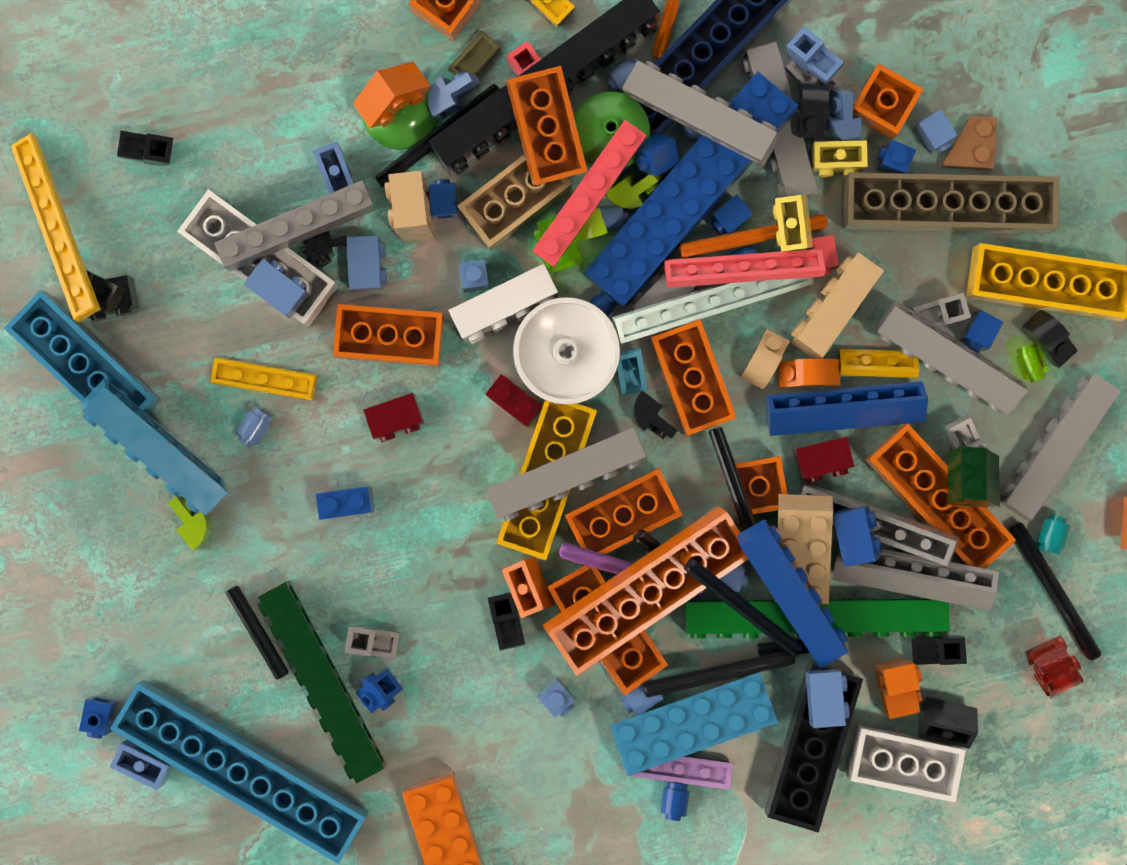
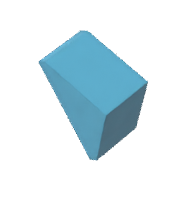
M641 349L621 352L616 371L622 396L647 391Z

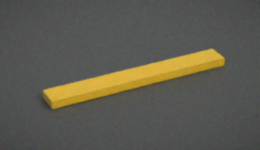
M30 133L11 145L73 320L81 322L101 309L38 138Z

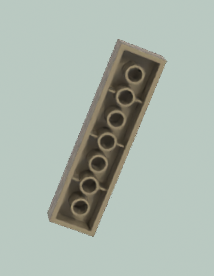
M849 172L844 177L843 230L1051 234L1059 229V177Z

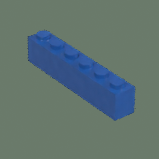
M923 381L766 395V422L770 436L926 422L928 396Z
M764 519L738 534L740 547L819 667L822 668L847 654L848 650L845 643L848 639L841 627L836 629L833 625L835 619L828 607L823 609L819 602L822 599L815 587L810 589L806 582L809 579L802 567L796 568L793 561L796 559L788 546L783 548L779 542L782 540V537L775 525L770 527Z

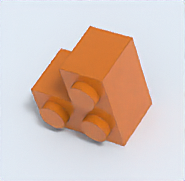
M413 61L378 70L353 102V105L369 128L377 126L386 127L394 121V115L398 110L412 104V106L420 104L425 99V93L431 85Z
M905 658L874 664L885 716L893 719L920 713L919 705L923 703L919 691V682H922L920 668Z

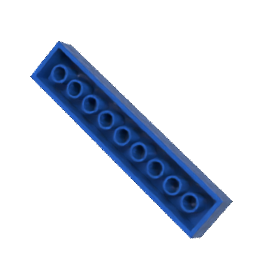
M757 71L730 102L729 108L735 111L743 109L753 116V120L760 124L762 121H766L775 126V131L779 133L798 111V104ZM702 135L584 273L626 309L633 298L643 290L663 267L664 260H669L753 161Z

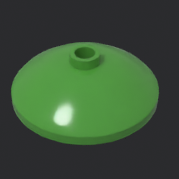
M430 88L425 93V99L420 104L404 106L402 110L397 111L394 115V121L386 127L377 126L369 128L362 118L370 136L387 148L406 150L431 133L437 125L438 118L433 117L429 109L428 95Z
M610 91L595 94L585 100L574 115L584 159L590 166H593L624 120L647 135L646 139L650 137L649 120L644 109L636 100L623 93ZM609 123L616 126V129L612 132L606 129V125ZM634 154L625 168L636 162V154Z

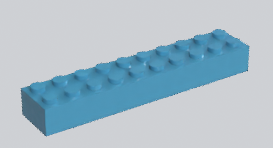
M146 680L136 684L110 730L337 864L340 863L369 813L352 801Z

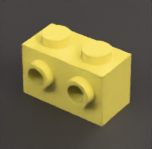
M867 140L814 142L810 147V164L813 174H818L820 178L833 177V173H844V176H846L849 172H863L868 167Z
M807 195L775 198L776 204L773 205L775 220H778L779 231L776 232L778 246H781V252L813 247Z

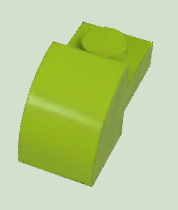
M633 173L612 186L606 195L613 203L620 207L628 209L640 207L649 197L647 194L654 191L660 185L658 181L664 174L661 173L657 177L648 174L638 181Z
M600 208L595 209L574 239L575 243L607 234Z
M182 496L174 497L168 504L184 523L176 531L192 551L198 550L207 542L212 528L209 514L205 516L201 512L195 514L186 505L187 500L185 498L183 499Z

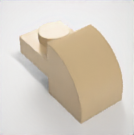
M766 329L740 378L764 390L776 371L789 340Z

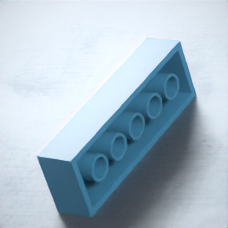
M40 290L4 327L15 340L82 403L104 378L146 414H149L161 401L151 389L80 322L73 320L72 314L47 292Z
M106 378L83 400L82 412L85 413L83 418L95 427L98 424L106 431L104 436L116 445L119 442L126 448L124 452L133 461L137 462L140 460L147 466L145 470L157 480L160 477L167 483L165 487L176 497L179 495L183 496L187 500L186 505L196 514L201 512L207 516L228 493L225 481Z
M759 672L612 724L610 729L627 776L774 725L778 721Z

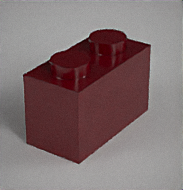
M500 374L485 394L526 428L543 407L502 374Z
M414 393L363 409L373 440L380 439L381 443L395 439V433L405 431L406 435L421 430L419 425L425 424Z
M847 436L793 449L800 480L807 479L808 483L824 480L823 475L833 473V477L849 474L848 468L855 467Z

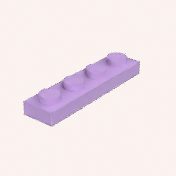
M681 757L630 776L730 790L733 763Z

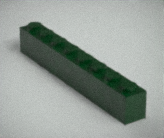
M287 581L258 596L260 601L257 603L258 608L264 617L268 616L272 624L270 630L276 640L280 639L284 646L282 653L288 663H293L297 671L294 675L301 687L305 686L309 693L306 696L309 705L313 710H318L321 716L319 723L325 733H330L333 739L331 745L337 756L341 755L346 764L343 767L350 780L354 778L357 784L383 770L387 763L291 582Z

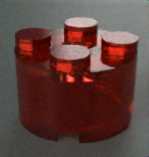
M1061 635L1025 651L1029 666L1033 665L1035 679L1043 692L1050 696V699L1084 682L1079 672L1081 670L1080 663L1074 655L1069 656L1066 651L1068 647Z

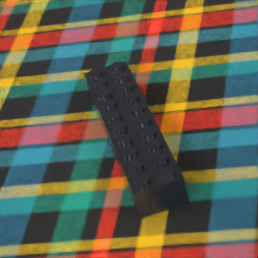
M622 0L519 76L561 66L568 95H570L574 91L573 87L579 82L585 84L594 77L595 74L593 72L600 67L605 69L616 60L614 57L619 53L623 52L626 54L636 46L635 42L641 37L646 39L657 30L656 26L659 23L660 10L652 0ZM507 84L428 141L433 154L450 176L462 174L469 168L468 163L475 158L477 160L484 158L490 152V147L496 143L501 145L511 137L510 133L518 128Z

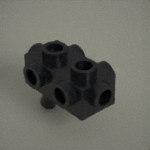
M328 230L304 240L305 246L301 247V250L308 262L313 260L317 268H322L332 262L330 258L335 256L333 247L347 246V235L332 237Z

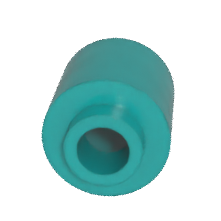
M1052 514L1050 519L1044 518L1038 539L1040 550L1060 554L1061 549L1065 547L1070 525L1066 524V518Z

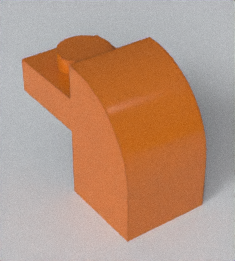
M819 358L780 361L779 388L841 386L840 359Z

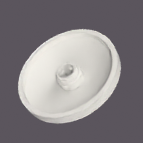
M576 298L552 299L534 308L520 324L513 344L515 367L523 383L538 397L557 404L580 403L599 394L613 378L620 357L619 340L612 322L599 308L587 301Z

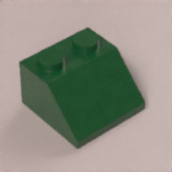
M960 446L948 452V504L1000 508L999 455L987 448Z

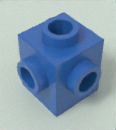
M387 668L377 676L374 672L361 681L363 687L355 693L360 698L362 704L373 713L378 708L384 711L395 702L393 697L402 691L403 688Z

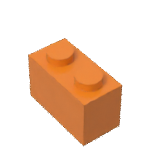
M536 557L522 560L502 569L521 618L555 606Z

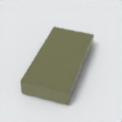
M481 31L447 69L453 76L461 72H468L478 76L501 51V47L486 33Z

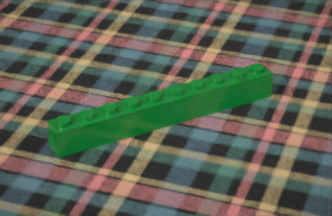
M927 598L829 599V604H820L823 609L829 608L835 619L833 625L836 629L841 627L844 633H847V637H863V632H873L874 637H889V632H899L901 637H915V632H926V636L939 637L942 636V632H950L949 603ZM689 600L684 603V632L690 634V638L704 639L706 634H717V638H732V634L743 633V638H759L758 633H763L722 600ZM746 600L786 633H795V637L800 638L775 600Z

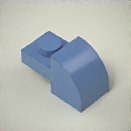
M804 26L786 45L787 52L792 60L805 73L809 71L826 85L844 66V61L824 47V42Z
M461 72L452 78V82L445 77H439L431 86L428 95V105L432 116L443 120L463 108L460 97L481 85L477 76L468 72Z
M840 88L830 89V115L826 117L825 132L834 139L840 141H861L862 117L853 115V92Z

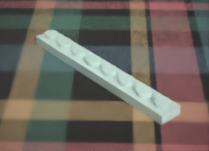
M809 277L718 284L614 316L612 320L619 343L622 344L814 283L813 278Z

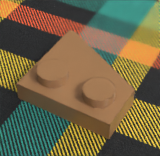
M969 117L962 132L942 162V167L992 171L994 169L997 118Z

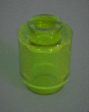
M1034 343L1017 349L1018 356H1016V360L1023 379H1029L1030 383L1046 379L1045 373H1048L1049 369L1041 348L1038 349L1037 344Z

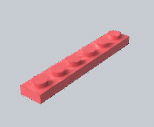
M624 120L532 250L533 253L553 267L556 266L647 137L645 133Z
M822 249L664 260L667 288L823 277L826 271Z

